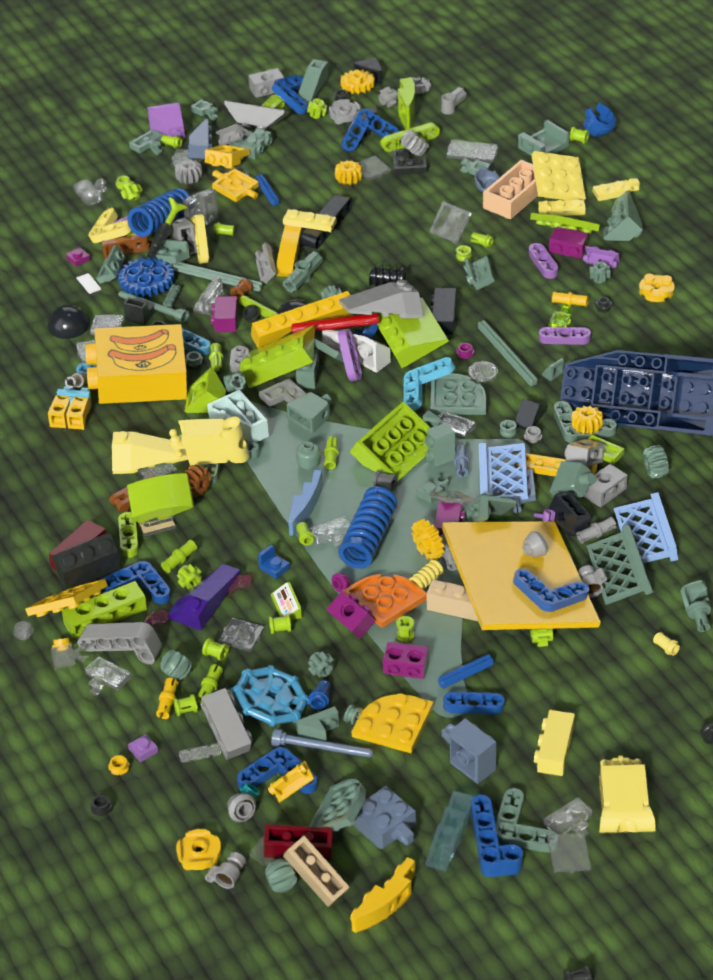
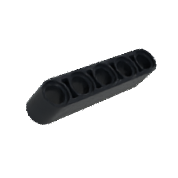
M335 194L319 212L321 215L336 217L337 223L332 232L351 210L353 200L352 198ZM306 228L301 235L300 244L318 249L332 232Z

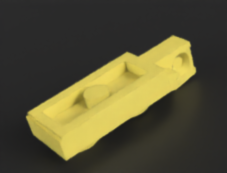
M635 178L593 186L592 192L598 201L617 198L627 190L629 192L639 190L640 182Z
M584 200L541 201L538 204L539 214L574 216L585 215L586 213Z

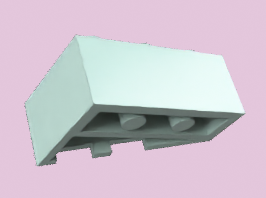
M240 390L207 404L209 419L226 420L230 417H238L243 429L242 436L245 440L258 442L269 437L267 419Z

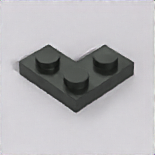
M408 149L392 150L394 174L427 173L426 158L409 159Z

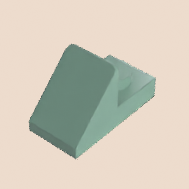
M335 707L296 721L298 737L327 741L326 731L339 726L338 711Z

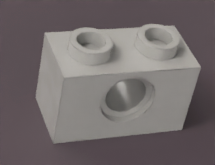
M278 68L248 75L249 88L256 98L275 93L272 90L274 82L284 77Z
M586 439L570 443L565 449V461L582 463L586 467L602 463L605 444Z
M609 464L595 474L596 481L593 485H589L584 497L599 507L604 506L627 489V474Z

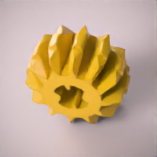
M353 160L340 161V164H337L335 168V177L338 183L351 185L361 181L362 168L359 162H354Z
M584 405L582 408L577 407L571 416L572 428L576 429V433L582 432L583 435L586 433L591 435L592 432L598 433V430L602 428L603 415L601 411H598L597 407L592 408L591 405L589 407Z

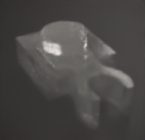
M72 645L51 648L50 652L54 670L75 666V660H87L88 655L81 656L79 653L86 650L87 647L80 646L76 650H72Z

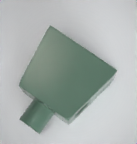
M309 392L287 404L288 419L314 433L329 418V405L332 403V399L328 394L319 397Z
M561 461L549 493L554 496L557 493L571 492L576 499L584 497L589 485L595 483L596 477L582 463Z

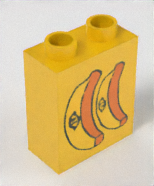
M181 324L95 328V343L85 344L86 364L97 366L87 368L88 390L98 389L99 404L187 399L186 364Z

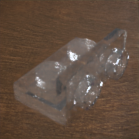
M214 277L212 282L208 284L207 289L201 294L200 299L193 307L194 312L207 315L211 313L212 304H215L216 297H222L223 295L221 278Z

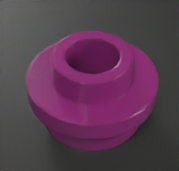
M462 343L458 346L456 354L462 359H468L474 355V349L471 344Z
M336 573L332 576V586L341 593V591L343 592V590L350 586V580L346 574Z

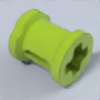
M572 127L569 140L581 141L583 144H586L589 138V130L583 131Z
M289 614L276 618L269 616L271 634L285 630L291 632Z
M409 616L399 617L396 621V627L398 628L397 640L401 643L412 642L414 640L413 618Z
M208 638L202 648L203 655H211L221 662L226 659L229 652V645L214 642L212 638Z
M194 694L178 700L173 698L177 717L182 713L198 712Z

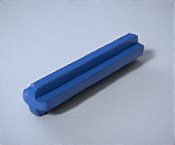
M263 174L257 175L256 181L259 182V186L272 206L279 205V198Z
M489 654L438 677V684L441 688H446L492 666L494 660Z

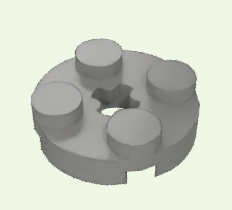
M348 99L337 100L333 102V106H329V116L335 120L336 124L351 122L356 116V109H360V105L355 101L350 103Z

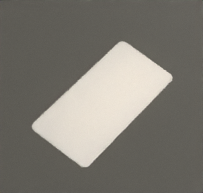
M87 273L77 277V280L89 294L101 290L90 274Z

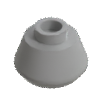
M530 532L523 541L522 549L524 553L533 558L545 556L548 551L545 539L538 532Z
M234 794L227 803L229 816L235 822L247 821L255 812V799L249 794Z

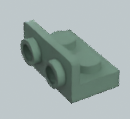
M166 239L161 246L162 248H159L153 257H157V261L163 259V262L179 263L190 258L188 242Z

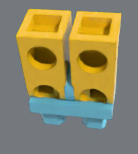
M67 386L63 389H58L57 395L48 411L50 427L66 428L68 424L70 429L84 430L87 414L92 407L90 389L82 387L78 391Z

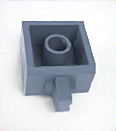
M464 719L456 726L449 724L442 730V737L450 744V763L475 783L479 784L496 770V741L492 736L481 731L476 724H472L467 719Z
M387 786L366 799V804L360 809L354 827L379 849H384L396 839L406 846L414 842V833L410 830L416 825V811Z

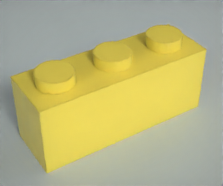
M549 710L548 717L543 718L542 730L544 734L539 735L538 746L540 750H536L534 756V763H537V772L563 776L574 730L575 714Z

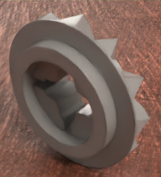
M425 77L412 78L415 94H422L430 90L431 83L428 79H425Z

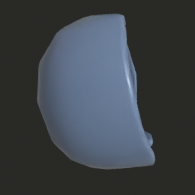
M487 167L479 169L475 173L476 187L481 192H484L500 177L496 171H489Z

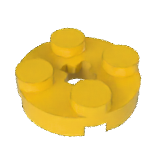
M646 274L639 284V293L641 296L643 294L648 301L663 302L665 298L669 297L670 299L674 295L675 286L672 282V277L668 275Z
M205 829L191 830L185 834L186 837L181 841L179 839L177 842V857L184 869L203 870L218 864V859L221 856V843L217 836L211 835L210 831ZM197 847H201V849L203 850L201 852H195L197 850Z

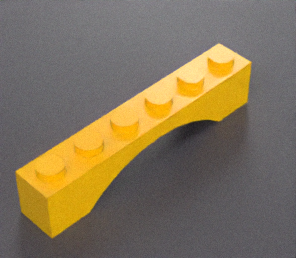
M346 291L252 323L251 337L257 348L279 340L292 332L291 326L294 323L354 316L353 313H348L339 304V299L351 295Z

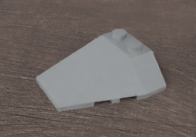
M397 280V282H390L339 299V304L348 313L372 315V312L383 313V316L389 317V313L399 314L400 318H423L419 292L406 280Z

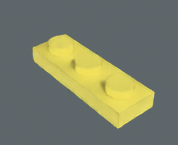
M289 209L283 218V224L329 232H332L337 223L336 217Z

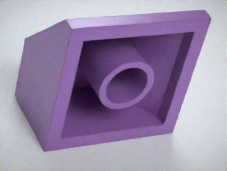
M179 102L147 107L150 131L154 129L163 135L179 136L182 140L185 139Z

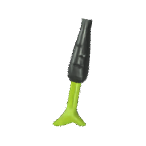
M171 197L169 198L171 212L165 223H161L155 232L147 257L153 259L155 253L170 235V225L176 214L181 210L188 209L186 205L176 203Z

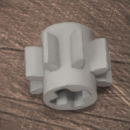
M388 86L380 91L379 101L382 105H387L388 108L397 103L398 94L395 89L390 90Z

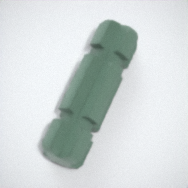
M173 284L170 287L162 305L169 308L173 307L180 293L179 285Z

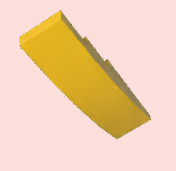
M285 225L278 253L276 276L288 277L294 271L297 255H299L303 227Z

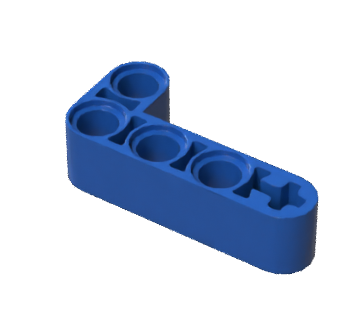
M476 795L471 801V818L481 873L487 877L520 873L523 866L522 849L517 845L499 846L491 800L486 795Z

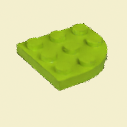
M531 213L530 220H535L538 225L570 229L589 234L592 231H599L600 226L599 224L558 215Z

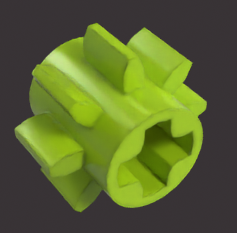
M314 99L313 102L309 101L307 112H310L311 117L318 119L321 115L325 116L327 105H324V101L321 99Z
M134 181L123 185L124 189L121 192L123 199L127 198L131 202L140 198L142 191L140 184L136 185Z
M191 564L184 565L178 571V583L183 588L186 586L187 589H192L201 582L202 576L200 573L202 571L197 566L193 567Z
M530 629L532 643H537V647L548 646V642L553 641L552 629Z

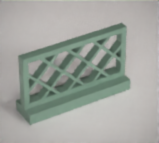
M629 525L623 526V532L587 545L595 572L601 568L598 567L599 564L605 561L608 564L602 569H604L606 575L613 576L610 582L602 583L603 591L601 593L606 605L642 591L646 595L653 593L635 537ZM623 541L619 548L612 546L614 542ZM603 548L600 555L593 553V550ZM609 550L615 552L612 558L606 557ZM620 554L627 555L624 561L617 560ZM613 564L620 566L616 572L610 570ZM625 567L632 569L628 575L621 574ZM618 578L624 579L621 586L615 585ZM630 581L637 583V586L633 588H626ZM611 589L618 590L616 594L607 596Z

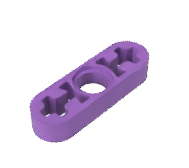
M540 243L531 244L529 246V257L542 275L549 279L557 277L558 265L545 247Z
M543 327L539 330V341L543 344L584 345L588 344L591 340V331L584 327Z
M349 328L340 330L338 332V340L347 377L351 382L360 380L362 378V371L353 334Z

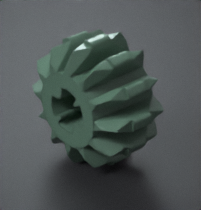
M654 445L643 451L644 465L648 475L651 478H660L667 475L669 464L664 449L660 445Z

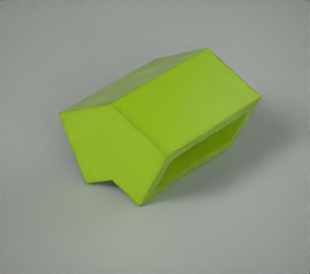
M274 94L261 106L283 109L285 101L277 94Z

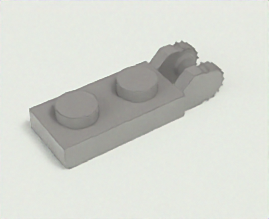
M264 243L262 245L263 251L257 250L255 254L260 281L267 284L270 279L274 278L277 272L272 255L273 250L268 243Z

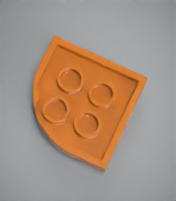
M381 574L371 575L343 590L347 596L350 593L359 600L358 605L360 607L363 604L372 611L371 616L376 620L375 623L382 629L427 600V593L418 585L403 576L394 574L393 577H381Z

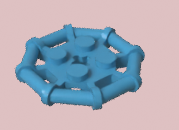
M273 665L243 670L237 685L232 688L233 695L237 697L243 708V714L259 719L269 724L270 727L287 722L296 723L297 720L301 719V714L306 705L309 704V696L303 691L298 682L299 678L275 669ZM266 675H267V678H265V679H259V680H257V679L255 678V677H260V676H266ZM247 683L252 686L251 689H245L244 687ZM293 688L297 696H293L289 689ZM291 704L297 705L295 710L290 709L289 706Z

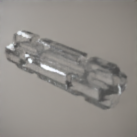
M210 744V747L208 745L190 748V751L188 749L180 750V761L185 763L190 762L189 759L195 761L209 758V755L213 757L221 755L220 744Z

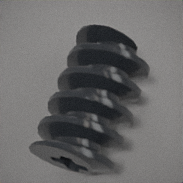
M374 264L369 275V286L373 282L378 287L380 283L384 285L390 282H397V280H406V272H404L403 267H401L400 271H397L396 266L391 271L389 265L386 270H384L383 265L377 270L376 264Z

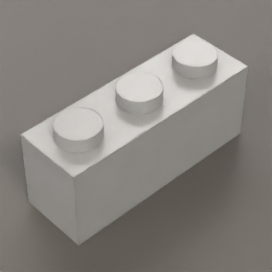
M226 688L203 696L201 707L226 760L250 751L253 739L250 732L246 731L243 726L244 720L241 713H237L234 707L235 701L232 694H228Z

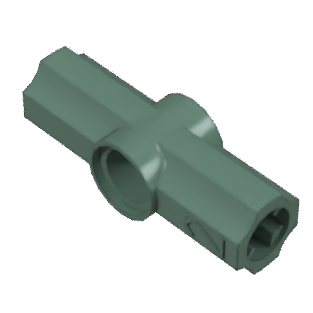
M313 251L304 260L295 263V270L283 281V286L287 291L293 293L303 283L311 280V274L323 262L319 253Z
M242 372L223 377L227 392L246 387V381Z

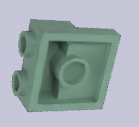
M258 128L254 132L248 130L241 140L231 142L229 145L249 148L250 155L245 157L256 159L271 145V132Z

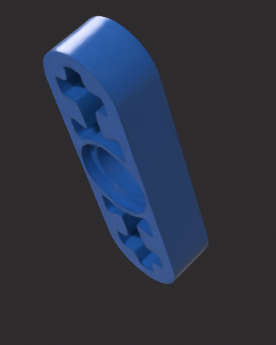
M449 692L444 695L443 708L449 713L499 714L504 710L505 700L498 693ZM471 700L478 701L479 704L476 706H472L468 702Z

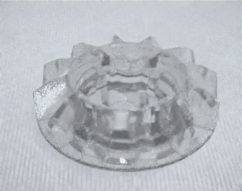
M480 361L469 367L468 374L471 376V380H476L477 383L480 381L484 383L486 381L492 382V379L497 377V367L490 362Z

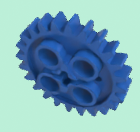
M141 257L139 261L134 259V262L128 261V265H123V269H120V273H118V281L124 292L129 291L130 294L135 293L136 296L142 294V297L148 294L151 297L152 293L158 295V291L164 292V288L169 289V285H172V281H174V271L167 261L163 262V259L157 261V257L153 259L147 257L144 260Z

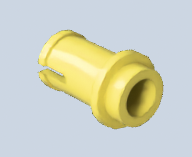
M658 632L654 636L653 642L664 649L667 655L677 654L680 646L676 640H671L662 632Z

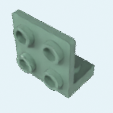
M481 494L466 506V522H484L490 514L503 515L517 505V500H512L507 496L492 497V494Z

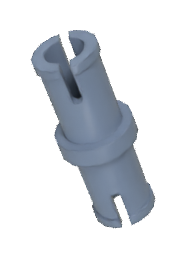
M461 444V450L459 445L455 448L454 464L457 476L462 478V472H464V477L468 475L469 457L467 456V447Z

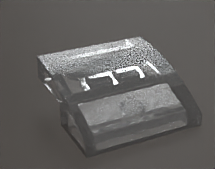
M214 188L198 192L183 200V205L188 207V209L184 210L187 220H190L193 215L203 214L205 224H208L218 217L216 189Z

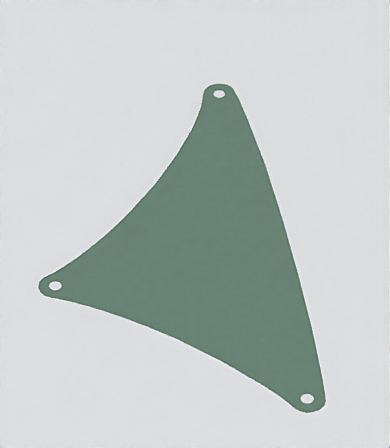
M250 401L267 419L269 437L256 442L259 445L260 454L255 459L247 460V463L287 523L289 521L293 496L302 495L304 482L312 483L314 470H322L323 484L312 513L306 520L310 532L314 534V541L311 545L303 546L331 585L332 576L336 573L346 574L350 580V586L365 577L381 574V577H393V574L407 579L413 577L431 560L430 558L426 559L425 554L422 555L417 550V545L413 541V535L411 534L413 532L411 527L413 523L423 518L425 521L429 520L430 525H434L440 501L436 499L430 504L417 497L416 490L428 480L433 482L436 475H441V481L449 479V486L443 489V494L440 497L450 502L458 500V503H462V511H465L466 522V506L471 502H463V500L452 495H459L470 501L480 496L479 443H486L487 447L525 443L526 453L529 454L531 450L529 445L520 439L455 438V448L459 445L461 450V444L467 447V456L469 457L468 475L464 477V472H462V478L456 474L454 460L434 467L431 462L427 461L426 457L422 459L397 482L395 489L391 491L397 498V508L392 515L391 521L388 523L372 563L366 568L359 569L345 564L339 557L338 549L366 490L370 487H375L373 479L376 472L363 466L350 453L356 442L371 429L325 421L314 433H311L288 419L286 411ZM333 436L338 439L337 449L339 454L336 457V467L329 470L324 466V449L326 448L328 438ZM304 442H313L320 448L321 462L312 470L301 468L296 461V448ZM501 453L492 454L496 458L501 455ZM506 457L502 461L508 463L511 459ZM497 464L493 469L498 471L502 466ZM296 532L295 535L299 539V534ZM443 557L436 559L443 567V574L435 580L464 586L458 569L450 571ZM429 586L423 589L426 593L429 589ZM426 600L403 615L409 616L414 620V640L409 643H402L428 647L429 661L424 679L404 678L422 699L434 701L433 710L438 715L453 718L463 713H449L443 708V698L449 692H467L464 679L446 688H441L438 684V677L462 666L461 637L463 618L427 610ZM397 620L383 629L374 622L367 631L368 635L383 653H385L387 642L401 643L397 640Z

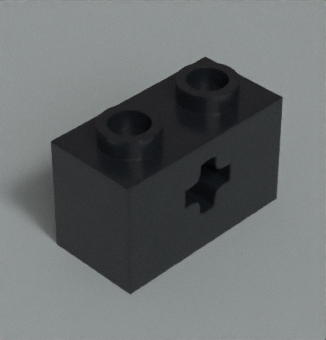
M571 492L555 494L549 506V510L555 511L554 521L569 537L577 536V532L586 529L592 518Z

